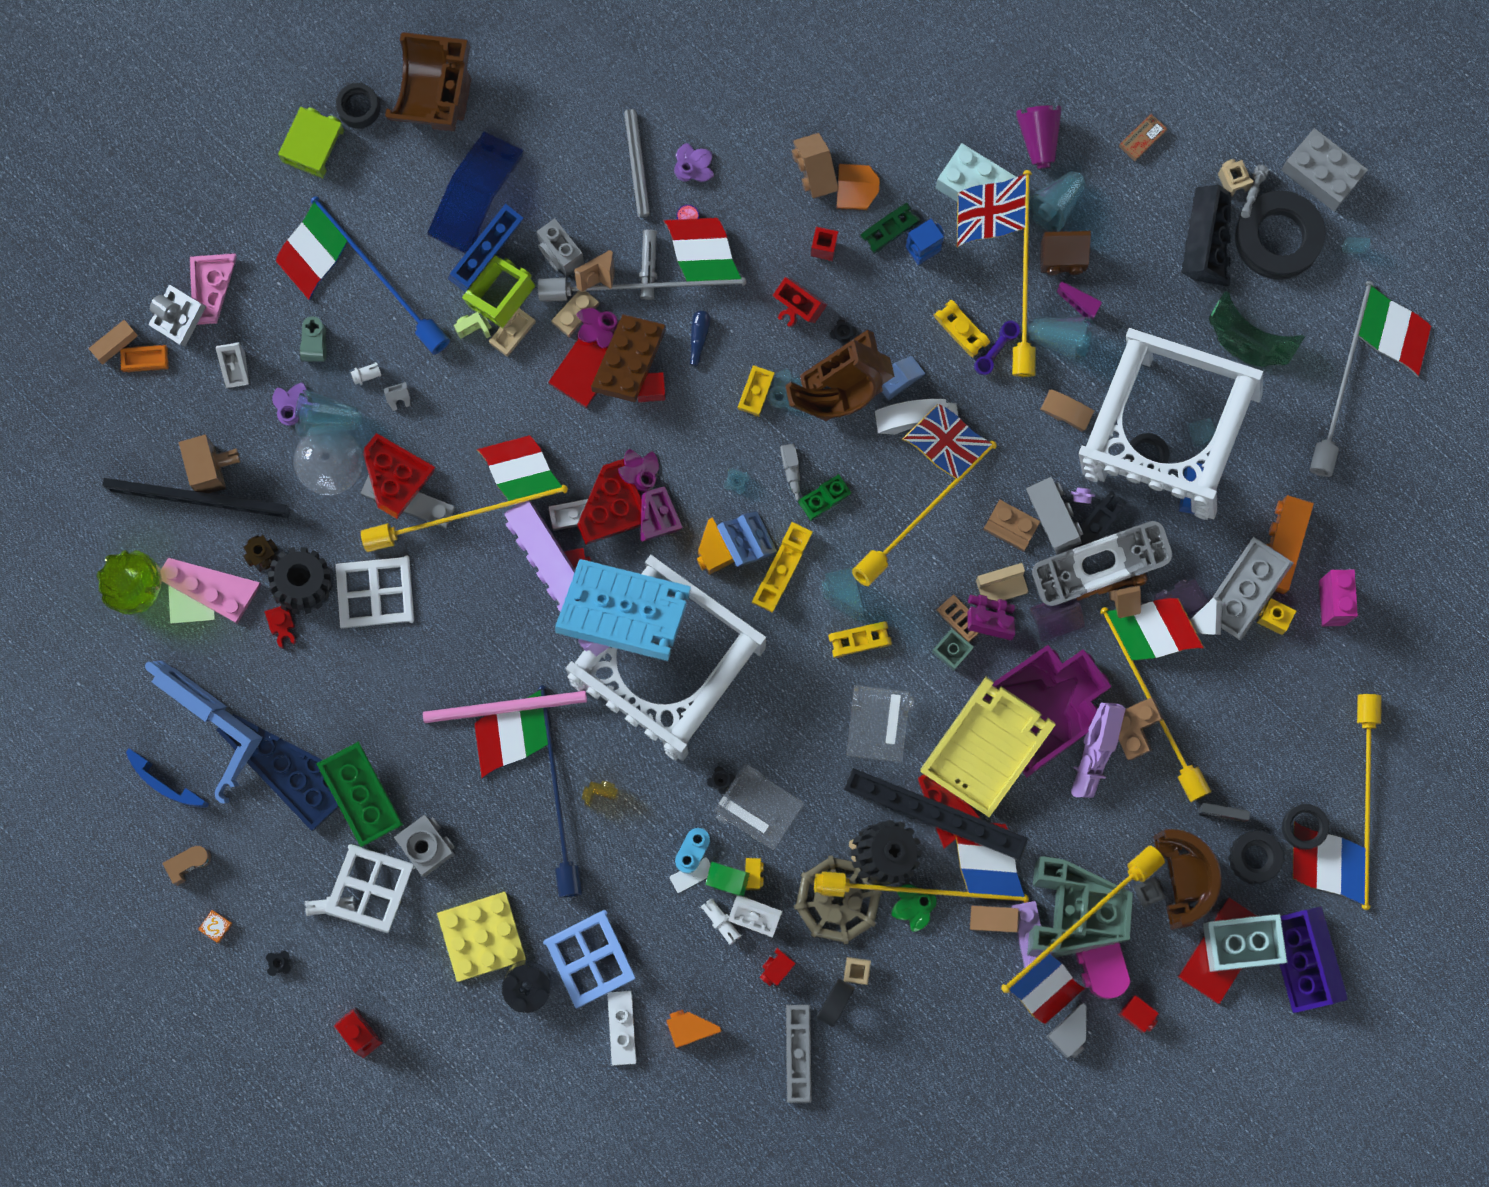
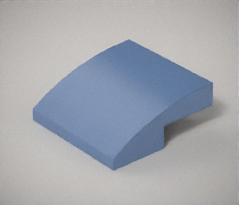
M757 511L743 514L737 519L724 521L717 525L737 567L761 560L777 552Z

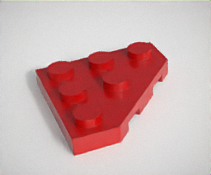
M377 433L363 451L377 508L398 519L432 476L435 467Z
M624 459L603 465L577 523L586 545L641 526V497L636 486L626 483L618 471L619 468L625 466Z

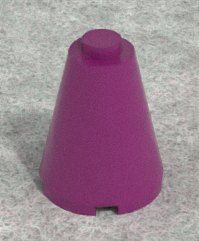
M1053 105L1027 108V113L1023 114L1021 110L1016 111V117L1032 165H1037V169L1050 168V164L1055 163L1062 112L1061 106H1057L1056 110H1053Z

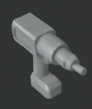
M793 443L781 445L780 452L787 482L790 483L796 500H800V473L795 445Z

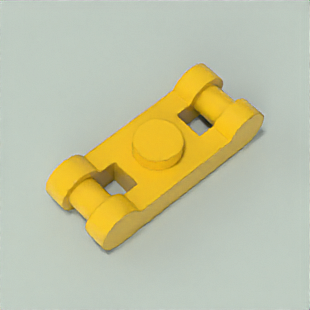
M950 300L945 304L946 307L942 311L938 310L934 314V317L968 355L973 358L978 354V350L981 347H986L990 343V340L959 309L958 305L953 300ZM951 314L956 318L952 322L947 319ZM973 336L976 341L971 344L968 339Z
M887 621L829 634V641L832 642L834 648L832 650L833 658L892 645L891 637H888L887 629H889ZM878 632L879 639L873 640L871 633ZM848 638L850 646L843 647L841 640Z

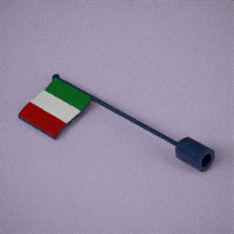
M544 685L539 686L538 691L527 698L546 696L545 690H547V687ZM539 708L484 716L474 723L482 779L496 769L523 760L548 746L564 861L559 863V868L555 869L559 898L582 895L579 866L574 865L572 861L568 862L548 709Z

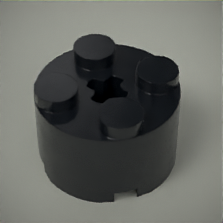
M521 960L514 963L506 972L502 983V995L505 1002L515 1012L530 1013L540 1009L547 1002L551 989V978L547 969L531 960ZM523 982H526L527 985L532 984L530 990L522 989Z

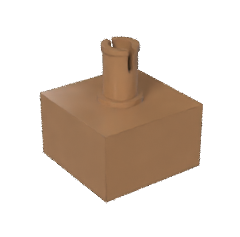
M206 434L179 442L191 488L194 491L204 493L226 489L221 467L241 463L237 448L217 454L215 445Z

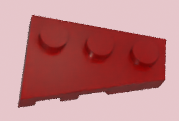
M925 774L917 779L923 796L980 818L967 802ZM935 827L943 849L956 840L954 834Z

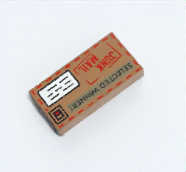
M1150 114L1120 143L1119 147L1136 161L1167 131V128Z

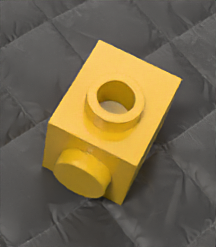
M1271 598L1258 616L1260 617L1257 623L1283 635L1287 631L1296 610Z

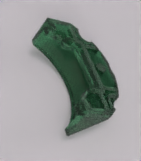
M1227 291L1221 296L1209 316L1210 325H1213L1220 344L1231 355L1238 357L1245 363L1259 367L1289 364L1306 337L1302 334L1298 336H1278L1256 328L1239 313Z

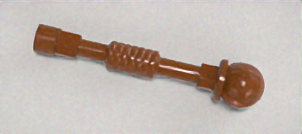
M1145 573L1136 575L1074 599L1079 601L1090 595L1104 594L1126 585L1143 586L1147 582V575Z

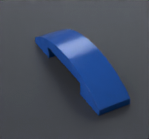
M128 748L126 754L131 765L138 775L154 790L184 805L200 808L208 807V802L189 789L185 788L182 794L179 795L148 773V770L153 764Z

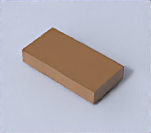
M123 320L88 349L103 365L138 335Z
M971 906L970 930L1019 933L1020 909Z

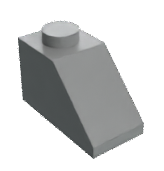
M1083 1003L1079 1004L1046 1036L1065 1058L1070 1056L1075 1058L1084 1050L1082 1044L1086 1042V1006Z

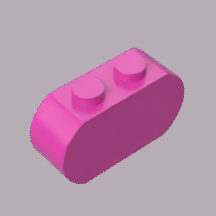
M1120 943L1075 953L1078 964H1082L1085 973L1082 974L1085 988L1089 987L1093 995L1102 999H1111L1122 995L1127 990L1130 978Z

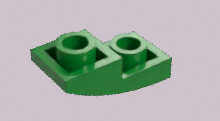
M838 474L821 484L818 489L801 498L798 503L810 521H812L851 495V491Z
M711 862L705 885L744 896L750 873Z

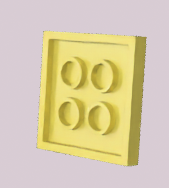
M506 892L437 913L457 982L511 966L521 960H526Z

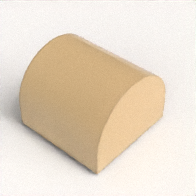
M847 957L844 982L868 985L871 960Z

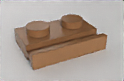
M999 500L983 530L1024 552L1040 521Z

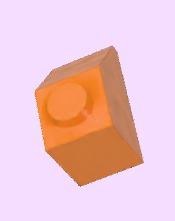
M683 1009L669 1014L671 1019L666 1020L676 1048L721 1032L719 1026L690 1012L684 1014Z

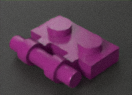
M970 594L968 603L976 605V608L970 607L967 612L968 630L1012 640L1015 636L1014 617L1008 616L1006 613L1013 614L1015 606L1008 604L1006 600L998 599L996 601L988 599L985 595L979 594L975 596ZM986 608L993 609L995 612L988 611Z

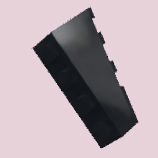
M1219 184L1196 187L1181 273L1194 281L1230 286V278L1226 277V267H1230V257H1227V244L1231 243V235L1227 229V223L1231 222V192Z

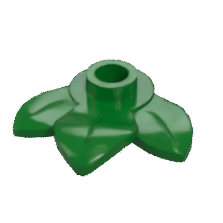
M911 884L900 886L906 888H917L916 886ZM897 892L901 900L894 905L892 916L900 920H909L912 932L923 929L930 921V912L936 907L937 898L935 894ZM922 897L928 898L929 903L927 906H923L920 903Z

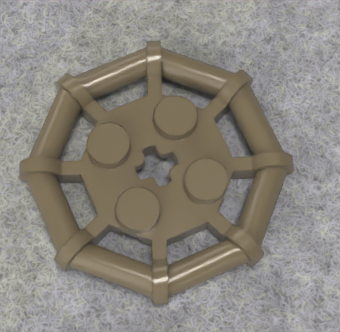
M831 855L828 856V859L800 875L802 879L794 909L798 911L812 933V937L839 941L845 945L849 944L850 940L870 927H875L879 900L883 893L882 890L868 889L870 892L862 893L860 889L849 888V892L844 894L845 899L842 900V906L832 904L834 896H821L820 893H815L813 902L806 903L810 884L814 886L816 873L821 874L822 871L825 872L830 869V872H836L835 867L853 871L854 874L849 879L850 883L856 884L855 879L861 870L854 868L852 861L834 858ZM868 877L862 879L864 884L872 885L867 882ZM870 897L867 916L860 912L863 898ZM815 907L822 918L818 925L807 908ZM855 917L863 920L846 931L845 924ZM825 922L840 925L841 932L822 927Z

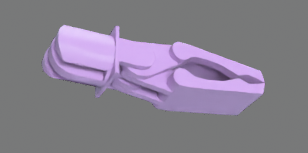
M1113 703L1100 704L1089 727V732L1084 738L1085 747L1079 767L1074 766V769L1078 770L1071 789L1073 796L1093 798L1100 778L1106 779L1102 774L1111 753L1115 751L1125 713V708L1122 705Z

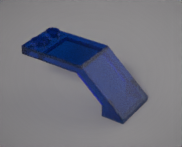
M483 131L452 175L427 235L466 253L478 239L479 230L493 198L523 157L524 150Z

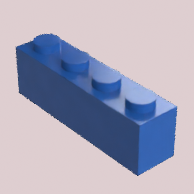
M505 204L451 271L448 280L466 293L492 258L521 224L523 217Z

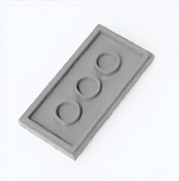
M1253 537L1212 597V599L1219 598L1222 601L1221 628L1237 639L1242 640L1294 562Z

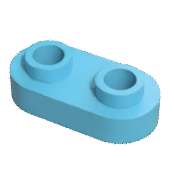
M694 828L689 831L676 855L675 863L678 870L682 873H693L706 853L710 844V837L704 829ZM695 836H701L702 842L696 844L693 839ZM690 857L692 861L689 865L683 864V858Z

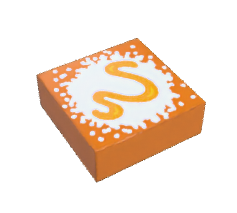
M211 910L198 930L215 942L220 943L233 923L214 910Z

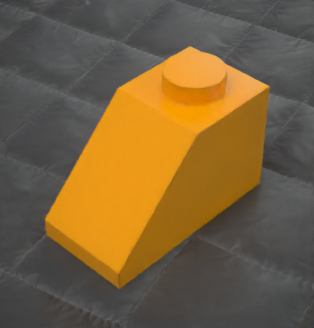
M713 517L708 519L698 549L699 557L696 558L701 570L706 569L709 575L734 563Z

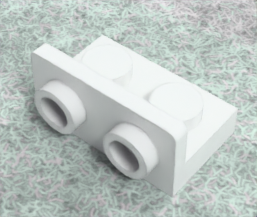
M737 895L728 921L773 937L782 911Z

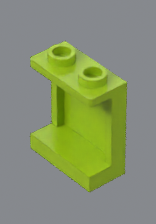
M300 107L278 153L281 161L323 178L326 173L325 164L339 134L343 135L345 131L343 125L336 117H325L313 108L305 109Z

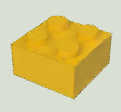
M746 858L745 872L750 873L746 890L760 891V887H763V877H760V872H763L764 862H761V858Z

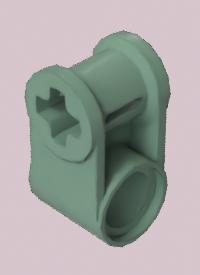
M314 316L306 318L302 324L301 361H326V328L321 320ZM314 325H317L319 329H315L314 333H312L310 329H314Z

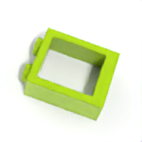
M495 255L463 295L462 299L470 309L478 312L483 317L485 316L499 327L504 328L536 286L531 280L532 275L524 268L519 270L515 268L514 263L509 259L504 258L502 260ZM505 271L518 279V281L499 306L495 308L481 298L501 272Z

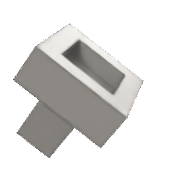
M406 382L384 388L387 403H389L393 411L397 410L396 402L398 400H403L406 407L410 406V396Z

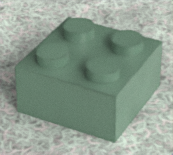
M951 629L933 649L932 653L955 671L974 647L955 630Z

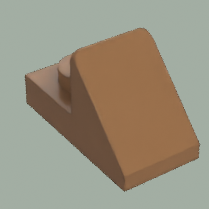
M609 250L574 269L577 289L583 292L599 282L612 289L615 273L612 251Z
M1140 586L1108 592L1110 601H1115L1118 618L1141 613Z

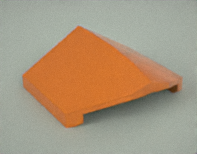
M839 164L837 208L867 210L879 193L880 182L879 177L870 166Z

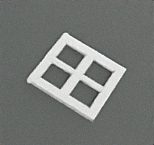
M408 555L400 558L336 564L341 629L414 622L410 558ZM401 567L402 587L380 589L378 569ZM369 570L370 590L348 592L346 573ZM403 593L404 613L382 615L380 595ZM371 596L372 616L350 618L348 598Z
M350 844L348 845L349 850L325 909V914L389 934L412 869H415V866L412 863ZM356 856L376 862L369 882L349 876ZM382 864L402 870L395 890L375 885ZM345 886L365 892L357 912L338 906ZM371 894L390 900L383 920L364 915Z

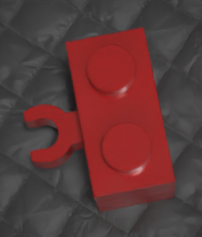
M784 277L772 295L788 307L787 310L779 313L778 319L783 320L786 315H789L790 322L787 324L789 327H793L796 324L797 314L808 322L816 323L828 305L795 280Z

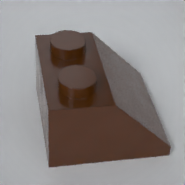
M1091 231L1044 232L1039 246L1041 273L1047 272L1048 275H1058L1061 272H1070V274L1077 275L1086 271L1089 266Z

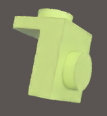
M478 312L471 316L465 315L459 318L454 325L460 339L480 328L486 339L491 337L489 333L491 326L485 316L481 318Z

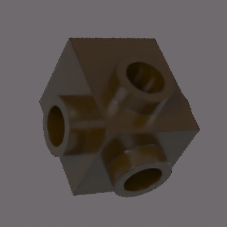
M264 535L250 538L247 541V545L243 546L246 554L243 555L250 567L254 565L259 572L271 568L270 565L273 560L278 561V556L275 553L278 551L277 546L272 539L267 540Z

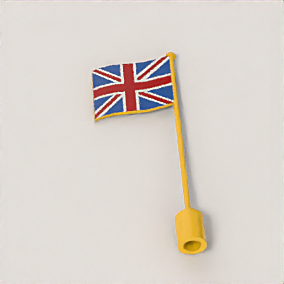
M1025 170L1022 176L1004 182L977 185L958 193L957 247L974 240L1001 237L1024 229L1022 342L1017 343V346L1013 347L1012 375L1016 377L1035 376L1036 348L1027 342L1029 178L1032 175L1030 170Z
M937 404L902 440L916 447L936 467L955 478V480L883 552L871 550L852 569L855 579L864 586H870L888 567L886 555L992 448L995 449L997 447L995 441L989 442L973 432L955 413L940 404Z

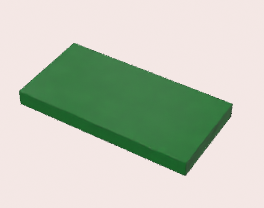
M359 741L316 763L360 847L403 825Z

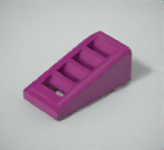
M1061 282L1057 293L1092 323L1102 302Z

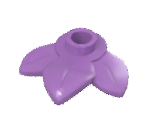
M689 143L683 144L678 149L674 172L679 180L689 181L694 179L699 182H705L714 176V173L708 168L712 160L711 151L707 149H697L694 151Z
M303 383L293 386L288 392L281 388H276L272 398L273 404L278 409L277 417L279 421L287 426L296 424L299 419L309 418L318 407V400L308 399L307 390ZM292 411L293 416L291 418H286V413Z

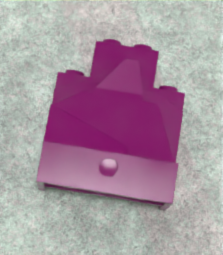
M1047 645L992 684L997 689L1002 686L1039 711L1041 714L1040 718L1044 721L1049 718L1055 722L1052 731L1022 771L1026 778L1070 748L1089 732V727L1098 710V707L1094 706L1092 702L1112 687L1109 684L1108 677L1103 672H1100L1095 665L1093 657L1086 653L1084 649L1062 663L1058 653ZM987 693L983 697L988 702L993 698ZM1033 725L1030 730L1037 734L1039 728Z

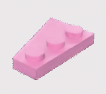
M236 254L190 257L191 297L206 306L197 325L215 324L218 322L236 262Z

